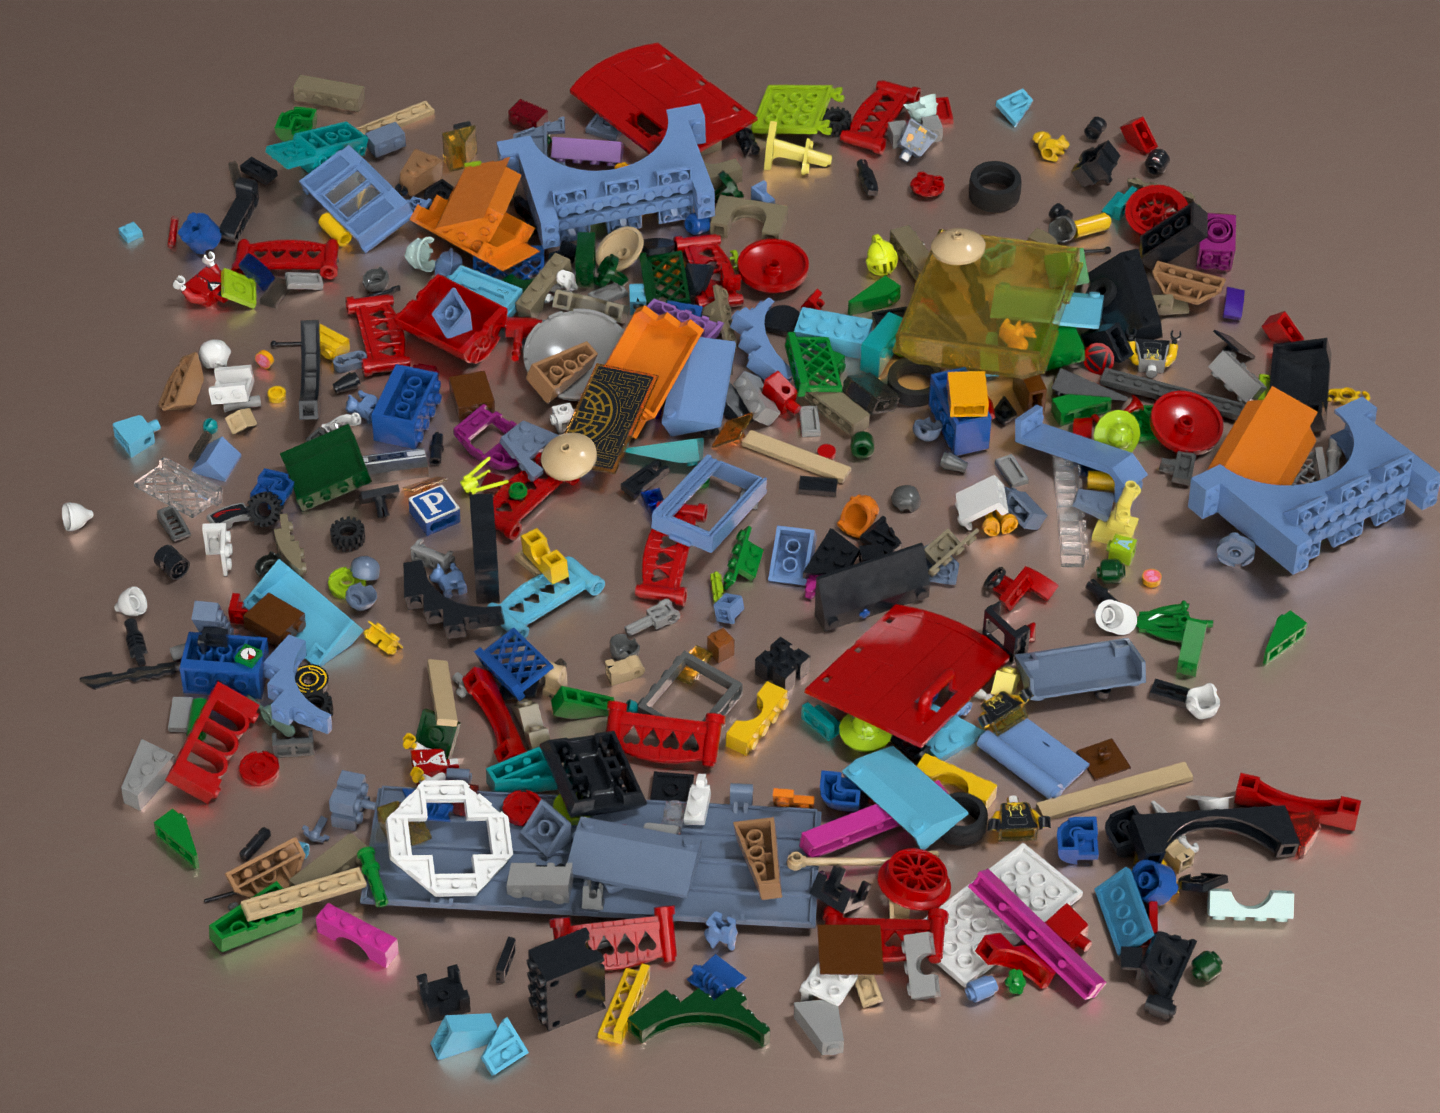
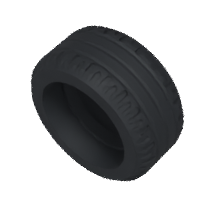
M965 792L948 794L966 809L976 822L967 826L954 825L940 838L951 845L968 846L976 843L984 836L987 829L988 811L982 800Z

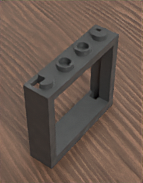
M684 650L680 656L674 659L673 665L663 672L657 684L654 683L651 686L646 697L640 699L638 713L666 717L654 710L652 706L686 666L728 689L709 713L726 716L742 697L743 684ZM673 731V732L671 733V736H673V737L676 738V735H675V733H674V731ZM692 734L685 744L698 750L699 745L694 734Z

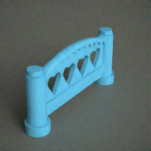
M567 556L565 558L568 564L569 585L555 583L553 584L554 594L539 591L540 589L545 588L546 585L551 583L543 574H540L515 589L501 604L498 605L492 602L487 607L501 606L505 624L500 626L507 632L515 628L526 639L529 634L527 625L585 589L592 596L598 595L604 589L605 581L600 576L593 575L573 557ZM532 594H538L539 603L525 601L524 599L529 598ZM517 603H522L524 605V612L512 611L509 608L515 607Z

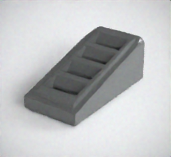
M175 504L157 510V518L173 542L191 536ZM180 526V528L172 530V528ZM180 531L184 532L182 534L175 535V533H178Z

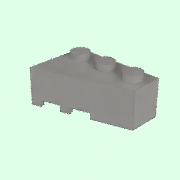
M1222 350L1208 366L1212 370L1211 374L1216 379H1221L1225 382L1224 386L1229 391H1234L1238 395L1237 399L1240 402L1246 404L1247 401L1257 400L1267 387L1253 373L1251 374L1246 369L1247 366L1243 362L1240 363L1236 359L1237 355L1234 352Z
M141 739L121 787L124 803L141 811L167 782L165 779L175 761L174 754Z
M511 863L507 881V895L515 898L528 897L535 901L549 900L556 904L569 903L573 885L572 863H566L565 867H555L554 863H548L547 867H536V863Z

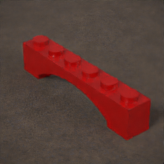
M474 666L462 678L467 692L478 702L492 725L497 740V748L494 750L498 763L527 752L492 673Z
M1240 772L1234 803L1249 807L1285 805L1289 816L1355 831L1361 800L1341 796L1340 799L1331 800L1298 797L1267 785L1258 776Z

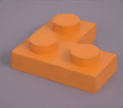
M773 788V806L814 809L815 796L794 795V790Z

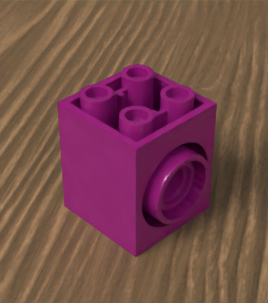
M1208 213V236L1196 244V268L1231 270L1236 251V215Z

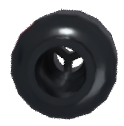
M1153 149L1145 161V167L1153 175L1162 174L1169 165L1170 157L1163 149Z

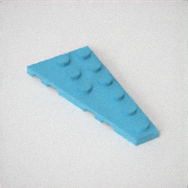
M932 703L931 709L937 712L940 707ZM954 715L926 743L927 746L932 747L928 754L945 761L977 742L985 731Z

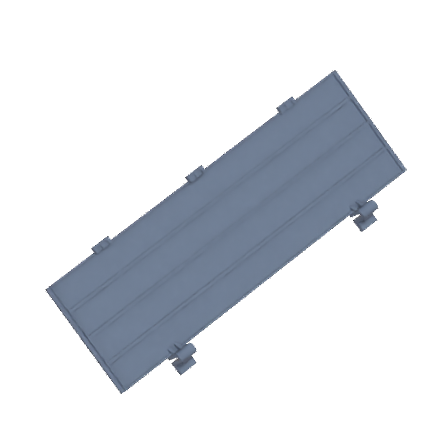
M447 768L446 780H463L470 785L469 788L471 789L472 773H470V769ZM731 783L730 804L709 803L705 825L684 824L687 802L646 800L647 805L639 809L590 816L589 818L640 828H643L646 823L679 826V835L702 839L701 858L687 899L627 887L610 894L603 885V899H605L603 910L582 909L585 879L573 877L569 903L556 904L549 900L535 901L528 897L515 898L507 895V881L511 863H536L537 865L554 863L555 866L562 863L566 866L577 825H571L572 842L552 856L547 857L520 833L524 826H517L509 822L513 855L476 896L435 897L392 862L389 857L386 819L406 799L402 789L416 790V787L382 786V788H378L377 807L374 812L369 847L375 849L374 856L376 862L380 865L379 875L389 901L387 905L632 919L654 916V907L675 905L674 921L706 923L708 918L717 911L722 914V921L728 923L727 917L729 916L736 920V924L816 928L817 898L810 894V891L818 874L819 866H806L794 871L788 868L786 862L792 852H799L802 856L808 857L803 849L799 847L801 834L821 825V812L810 808L753 806V784ZM474 791L477 795L481 794L491 802V806L498 812H503L504 799L511 794L509 792ZM538 794L541 799H544L552 807L555 798L558 796ZM464 802L452 803L453 810L448 813L450 822L433 820L408 822L412 855H432L435 874L473 873L472 855L491 854L487 822L466 821ZM774 817L777 832L782 898L761 900L737 842L733 822ZM364 874L367 884L365 888H362L360 904L375 905L367 876ZM591 881V891L595 889L597 892L600 882Z

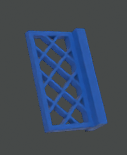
M542 245L532 246L540 252L521 261L523 264L520 267H510L514 270L511 274L514 276L519 274L522 280H528L534 274L538 275L539 270H542L544 267V249ZM473 255V270H478V272L490 276L485 271L492 267L496 272L491 277L495 278L499 274L504 278L509 276L489 263L480 268L477 262L485 261ZM533 261H541V264L538 265L536 268H534L530 263ZM526 266L532 270L527 275L521 272Z
M512 628L485 650L479 647L474 651L481 664L518 701L525 697L523 692L554 668L515 628ZM513 636H516L515 642H508ZM525 646L524 651L517 652L518 647ZM506 648H513L510 653H505ZM500 649L499 654H491L495 650ZM535 655L534 660L527 661L528 656ZM515 657H522L521 662H514ZM510 658L509 663L502 664L503 659ZM545 664L542 669L536 670L537 665ZM532 666L531 671H524V668ZM519 667L518 672L511 673L512 668ZM522 677H529L524 683H520Z

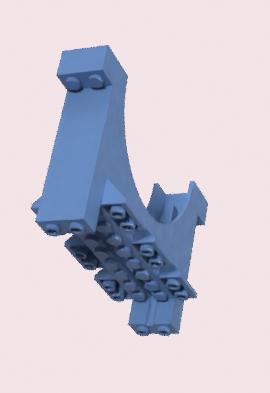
M695 104L666 110L668 129L660 145L642 160L612 170L587 171L561 165L544 155L533 142L531 135L496 142L498 161L510 157L506 167L522 175L520 178L543 249L558 247L564 240L568 242L576 241L577 233L591 232L590 225L605 222L608 234L622 227L642 228V215L656 212L659 224L684 220L690 213H693V207L698 219L715 216L714 188L697 145L706 143L705 115L701 105Z
M1362 396L1334 410V413L1345 423V429L1331 435L1330 439L1332 438L1337 442L1348 462L1333 475L1302 485H1272L1239 476L1220 464L1191 478L1188 508L1202 519L1218 512L1294 575L1308 568L1309 560L1319 555L1321 540L1328 538L1333 548L1362 534L1364 519L1371 517L1373 524L1378 526L1404 513L1406 499L1410 500L1421 510L1436 504L1440 486V473L1376 425L1377 407Z

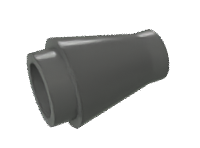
M944 452L939 466L946 470L965 473L968 462H965L951 452Z

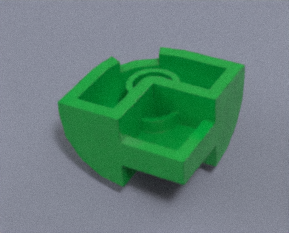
M294 107L293 110L285 113L282 112L274 127L276 135L285 142L293 140L295 133L316 129L317 109Z

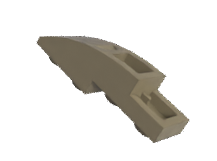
M280 514L281 528L274 529L277 552L280 554L283 562L303 578V574L307 573L306 563L301 562L302 559H305L304 548H300L299 540L295 541L294 535H290V532H293L292 521H288V515Z

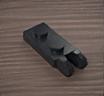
M657 459L621 483V490L632 498H636L657 481L668 475L670 469L665 465L660 468L662 463Z

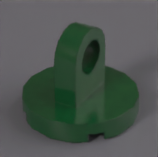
M725 170L719 172L718 175L724 184L714 191L715 204L718 202L720 195L728 196L732 193L734 197L744 198L743 192L738 190L737 184Z
M610 254L601 262L597 269L599 275L594 277V284L603 288L610 280L621 286L627 284L629 281L628 277L616 270L619 263L617 256Z

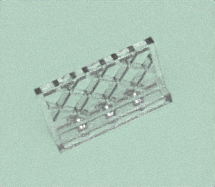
M166 457L159 460V466L134 482V487L191 518H194L212 504L218 506L222 503V487ZM167 482V485H156V483ZM169 482H173L177 485H170ZM144 483H153V485H145ZM166 490H168V493H159V492H157V491H166ZM170 490H181V493H171ZM182 498V501H174L172 499ZM185 498H196V501H185ZM197 506V508H195L194 510H191L187 507Z

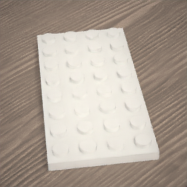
M1024 843L989 869L1043 922H1046L1066 903L1071 906L1083 896L1082 890ZM969 885L939 907L949 913L948 924L945 925L943 958L937 965L964 988H967L966 984L968 982L978 979L995 966L988 965L975 952L984 935L1001 933L1013 946H1020L1024 943L968 887Z

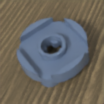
M1230 533L1229 536L1222 538L1218 542L1217 557L1223 564L1235 567V564L1246 566L1254 560L1255 543L1246 537L1240 536L1238 533Z

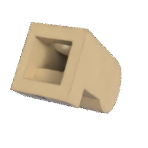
M631 655L626 659L616 662L613 659L605 661V674L611 686L636 679L645 672L640 658L636 655Z
M550 661L554 668L544 675L545 687L543 688V695L553 698L561 686L568 687L566 667Z
M1178 839L1172 842L1165 850L1164 859L1178 874L1193 866L1195 852L1191 848L1186 849L1179 843Z

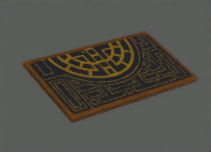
M596 363L565 433L583 434L593 441L597 450V459L591 470L616 474L657 383L658 375Z

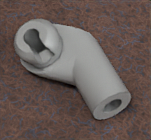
M457 672L453 675L452 680L459 686L456 694L464 698L468 693L462 681L464 676Z

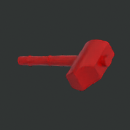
M507 317L506 337H514L513 351L511 353L513 361L519 360L523 338H526L539 322L542 323V320L534 317Z

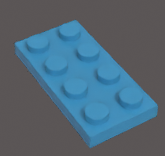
M1124 867L1094 889L1117 955H1120L1121 946L1139 947L1155 936L1131 869Z

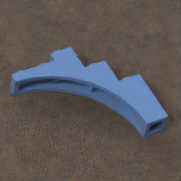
M768 297L765 301H760L755 308L749 310L744 307L741 311L737 310L731 318L733 321L730 327L741 335L738 347L749 355V362L746 367L764 381L778 370L791 383L793 377L790 366L776 353L769 342L765 330V315L771 309L774 301Z
M288 635L263 662L264 677L270 679L267 683L268 698L274 700L271 704L272 719L286 725H290L295 721L329 734L332 730L331 714L309 702L300 692L295 682V675L299 665L307 656L306 641Z

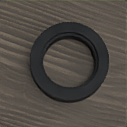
M918 356L905 357L894 362L889 368L887 388L895 394L893 399L900 404L911 407L926 406L929 404L930 386L921 390H911L901 386L898 379L909 373H919L931 378V374L942 371L935 362L927 358Z

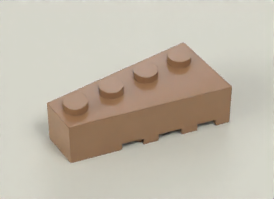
M587 341L533 363L526 379L545 402L549 404L592 368L598 353Z
M774 817L733 822L737 842L761 900L782 898L777 832Z

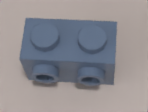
M396 122L365 133L369 138L367 148L375 158L406 146L405 132Z

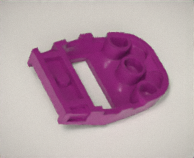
M483 404L454 427L453 435L469 454L482 462L487 457H490L491 459L486 465L496 470H508L519 465L518 461L515 458L512 459L500 443L495 445L485 455L471 444L470 440L491 423L504 434L517 425L512 420L509 422L504 419L503 415L499 412L491 413L486 410L487 405Z

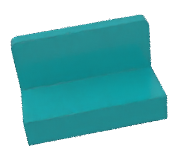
M1131 186L1125 194L1117 192L1102 209V213L1104 212L1111 218L1120 221L1125 215L1128 199L1137 191V188Z
M806 702L802 705L801 719L823 738L830 741L840 734L839 726L841 722L820 704L813 707L809 702Z

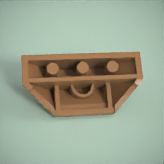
M1157 261L1152 272V276L1163 295L1173 294L1174 299L1196 305L1220 294L1226 282V279L1160 261Z
M196 352L181 357L180 364L168 378L158 403V407L163 411L182 410L195 405L204 381L199 356Z
M294 837L226 872L225 876L235 893L250 899L276 881L283 888L290 887L289 879L300 872L306 854L297 838Z

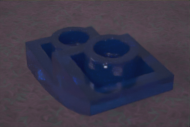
M249 253L245 255L238 265L248 279L254 278L262 291L268 290L276 280L269 269Z
M660 488L641 493L642 500L651 518L653 511L656 509L657 502L664 500Z

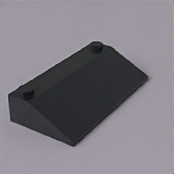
M1139 249L1121 252L1088 272L1090 284L1099 278L1105 277L1112 280L1117 287L1116 297L1108 306L1103 308L1102 325L1119 322L1124 334L1128 328L1130 335H1133V328L1135 327L1137 333L1134 341L1135 338L1152 340L1163 338L1160 317ZM1106 288L1099 291L1100 295H1104Z
M1328 338L1273 344L1270 388L1273 386L1318 412L1310 425L1312 432L1326 430L1332 356Z
M921 542L816 577L814 616L823 631L826 632L865 619L859 616L865 609L870 611V615L866 617L868 618L889 611L895 604L904 606L928 598L930 580L923 543Z

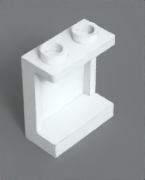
M242 365L215 368L216 383L215 386L209 387L211 404L247 402L254 384L252 366Z
M995 475L956 493L957 502H955L959 513L957 519L960 525L965 526L968 531L972 530V521L994 510H997L1002 516L1009 513L1004 484Z

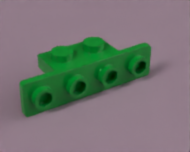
M749 525L744 530L741 529L736 536L737 543L731 552L733 556L727 564L729 569L723 577L724 590H727L735 583L738 574L750 581L756 577L764 550L748 541L752 529Z

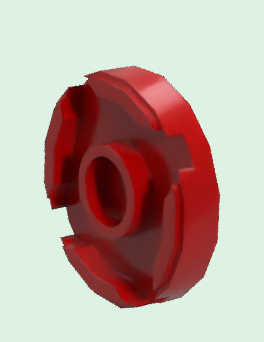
M254 751L244 756L240 761L239 771L245 783L251 786H264L270 784L278 777L280 766L274 754L268 751H262V753Z

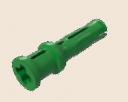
M364 847L357 852V858L361 860V870L367 876L376 907H384L389 901L379 875L380 865L376 862L374 856L375 849L373 847Z

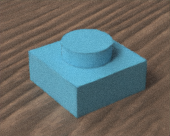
M135 222L118 228L119 234L127 243L143 237L142 230Z

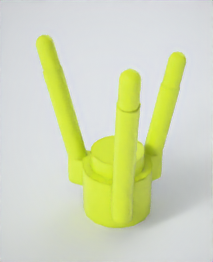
M487 457L469 474L465 475L460 484L466 494L472 493L474 495L480 491L507 484L509 480L476 488L479 486L477 481L483 478L487 472H491L488 469L476 477L473 476L491 459Z

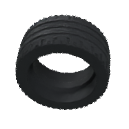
M983 162L977 165L971 172L969 198L974 206L987 212L1001 213L1011 210L1020 199L1021 175L1014 166L1006 162ZM998 183L1008 188L1004 190H990L983 187V185Z

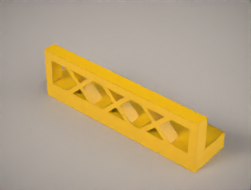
M642 963L639 971L625 968L597 1034L598 1038L622 1045L628 1031V1017L636 1012L650 979V965ZM628 976L636 977L632 985H629L627 982ZM629 992L626 1001L622 1002L620 995ZM622 1008L619 1018L615 1019L612 1014L613 1011ZM615 1025L614 1035L605 1033L606 1028Z

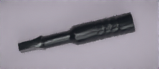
M400 285L364 297L395 293L400 291Z

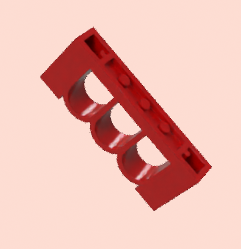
M218 681L211 690L165 781L206 804L212 798L216 799L221 791V788H219L222 781L221 778L227 771V762L237 751L238 741L247 731L249 724H254L258 718L259 713H257L260 705ZM213 710L231 720L238 727V731L229 730L208 718L211 711ZM201 731L222 742L228 752H221L197 739ZM190 752L214 765L217 773L207 772L188 761L187 758Z

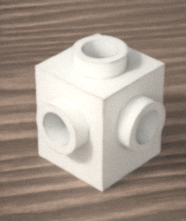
M570 403L552 407L550 421L552 426L555 425L559 435L569 432L577 414L576 410L572 409Z

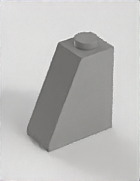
M825 1000L794 1002V1019L822 1055L843 1053L844 1038L838 1006Z

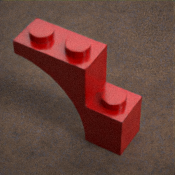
M1001 933L984 935L975 950L988 965H1000L1010 969L1022 970L1023 975L1031 979L1041 989L1047 988L1056 974L1028 944L1013 946Z

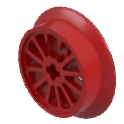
M1149 185L1131 195L1125 207V215L1129 225L1141 236L1187 206L1188 203L1185 197L1172 187Z
M916 848L900 850L884 862L878 871L877 880L881 891L888 899L901 907L919 911L931 910L943 905L950 897L951 882L946 866L936 855L928 851Z

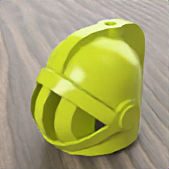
M879 234L872 235L871 245L868 248L865 260L867 268L875 275L887 276L893 272L897 265L898 255L894 250V246L890 242L883 240Z

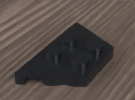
M830 528L803 571V578L809 579V575L821 576L853 565L859 556V549L834 529Z
M1158 931L1154 933L1155 936L1152 937L1140 966L1156 993L1172 999L1197 941L1195 939H1182L1179 935H1169L1166 932Z

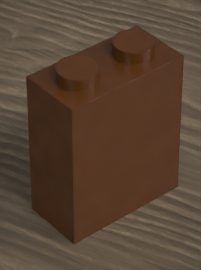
M1033 359L1015 362L1012 389L1023 412L1025 413L1035 405L1043 407L1044 415L1047 388Z
M485 371L449 377L450 393L459 421L466 419L483 404L487 405L486 410L491 413L495 412V400Z
M267 593L243 615L244 628L258 637L267 638V641L275 647H278L288 635L295 637L306 627L304 612L271 593Z

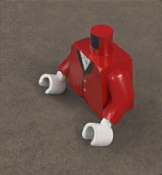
M211 251L208 253L210 259L206 255L202 258L203 263L210 267L206 266L186 283L185 278L180 275L173 282V287L181 289V293L192 304H202L210 307L217 301L226 303L228 300L221 297V270L217 264H214L215 255Z

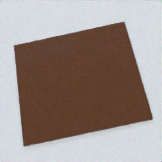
M817 924L820 975H884L880 925Z

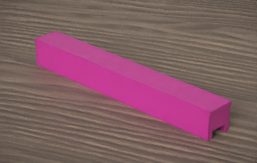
M939 780L934 781V782H935L939 787H941L947 794H949V793L945 790V788L941 785V783H940ZM875 804L802 832L799 847L803 849L808 857H820L897 827L900 824L879 805Z
M988 868L979 871L977 878L968 887L1084 1000L1095 998L1107 982Z

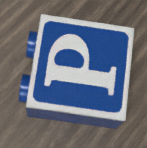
M442 484L408 498L409 512L426 536L461 522L460 508Z

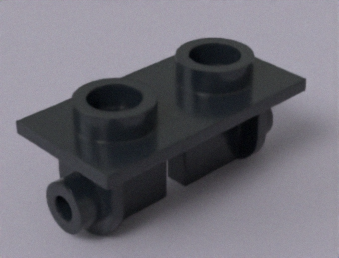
M745 127L736 132V139L745 158L749 154L758 155L760 148L757 142H755L752 130Z

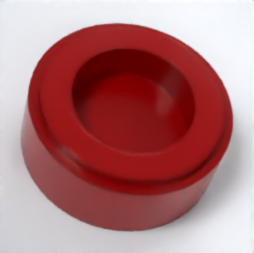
M823 444L818 447L817 455L834 460L836 449L830 444Z

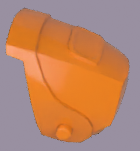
M860 494L856 497L851 496L850 501L847 502L842 510L837 526L846 534L859 539L860 535L873 524L880 508L871 496Z

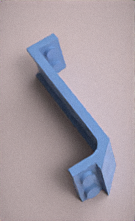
M1035 405L1015 419V442L1109 474L1115 483V503H1117L1127 481L1136 482L1142 489V479L1148 476V474L1133 453L1044 424L1043 407Z

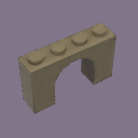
M722 141L700 152L701 156L722 150ZM736 158L716 164L704 162L714 190L724 184L718 175L722 170H725L736 184L742 182L743 169Z
M720 195L715 208V216L712 217L710 222V234L727 238L735 221L741 218H755L764 224L762 240L781 239L788 220V206Z

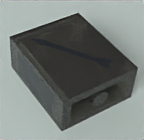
M871 372L848 375L843 382L842 393L871 415L894 412L901 397Z

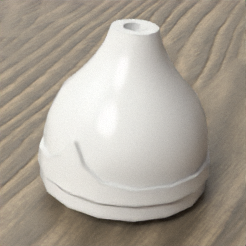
M67 502L62 506V519L67 531L78 530L89 519L93 518V511L84 508L80 504Z
M129 587L120 594L114 608L117 612H122L127 616H139L146 612L147 600L141 589Z

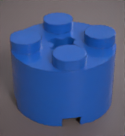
M190 213L178 231L181 239L196 254H205L204 251L213 250L221 240L220 228L205 213Z
M1142 860L1131 871L1143 902L1156 901L1158 906L1167 903L1178 891L1176 875L1170 866L1152 860Z

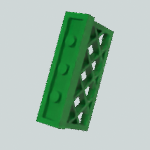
M788 332L784 346L795 389L798 392L797 396L805 397L806 392H842L843 388L829 337H796L795 332ZM799 343H804L808 345V347L805 349L804 347L800 346ZM816 344H825L826 347H825V348H821L820 346H818V345H816ZM813 348L819 353L815 355L814 353L810 352V350ZM804 355H807L808 357H810V358H812V359H811L810 361H808V360L804 359L803 356H804ZM824 355L827 358H829V360L825 361L820 357ZM815 361H817V362L820 363L822 366L819 368V367H817L816 365H814L813 363H814ZM809 367L815 372L811 374L810 372L806 371V369ZM828 368L832 371V373L829 374L826 371H824V369ZM818 374H820V375L824 376L825 379H824V380H821V379H819V378L816 377V376H817ZM812 380L818 385H810L809 382ZM830 380L833 383H835L836 386H831L827 384V382Z

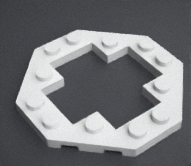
M463 780L422 781L416 790L391 813L385 822L390 860L435 897L476 896L513 855L508 816L502 811L498 812L491 806V802L481 794L477 795L469 788L470 785ZM464 802L466 821L487 822L491 854L472 855L473 873L435 874L432 855H412L408 822L427 820L426 803Z

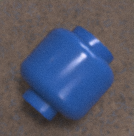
M695 212L690 213L685 220V229L691 235L705 234L710 229L711 219L710 217L698 219Z

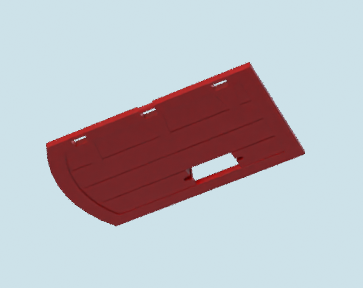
M659 43L631 48L606 58L586 71L570 88V93L648 154L652 153L660 145L668 129L666 110L695 104L701 105L705 115L706 143L697 144L700 152L758 121V117L714 84L708 82L701 74ZM736 107L739 111L736 112L733 108ZM642 113L660 127L662 131L658 132V136H651L638 126L637 116Z
M895 604L850 649L848 648L808 685L804 693L922 748L996 674V671L1000 670L1010 660V656L989 638L958 621L930 611ZM888 619L892 620L890 624L886 622ZM857 648L861 649L859 653L855 651ZM826 677H827L828 679H830L828 682H825V681H823V680H824ZM949 686L948 690L955 694L937 712L932 710L933 698L943 688Z

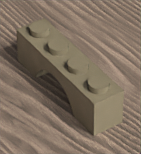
M554 253L516 301L515 305L519 317L537 318L543 311L547 294L558 283L556 278L557 272L565 270L573 273L570 259Z
M556 289L552 307L567 311H573V309L595 310L610 316L618 323H626L629 305Z

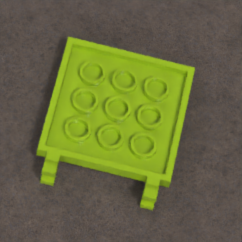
M768 85L756 114L758 121L752 124L751 130L753 133L768 134L770 121L777 122L776 134H817L820 131L825 135H831L832 128H827L830 125V120H823L831 98L837 102L844 101L845 96L839 95L842 94L843 88H833V85Z

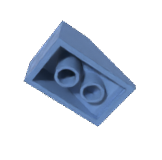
M777 525L768 581L806 586L807 579L803 578V571L815 553L817 541L815 530Z

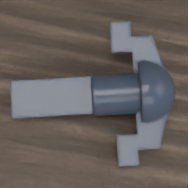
M321 816L313 831H309V827L304 825L302 827V830H304L303 834L312 842L324 843L325 840L328 841L330 836L325 834L323 837L320 836L328 818Z

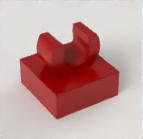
M817 288L801 305V308L811 307V309L820 310L825 302L818 298L823 293Z

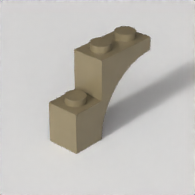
M528 699L516 701L517 705L511 706L512 711L522 727L530 751L539 747L541 743L550 740L548 728L543 726L538 703Z

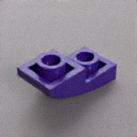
M1231 287L1226 288L1223 318L1241 320L1245 290Z

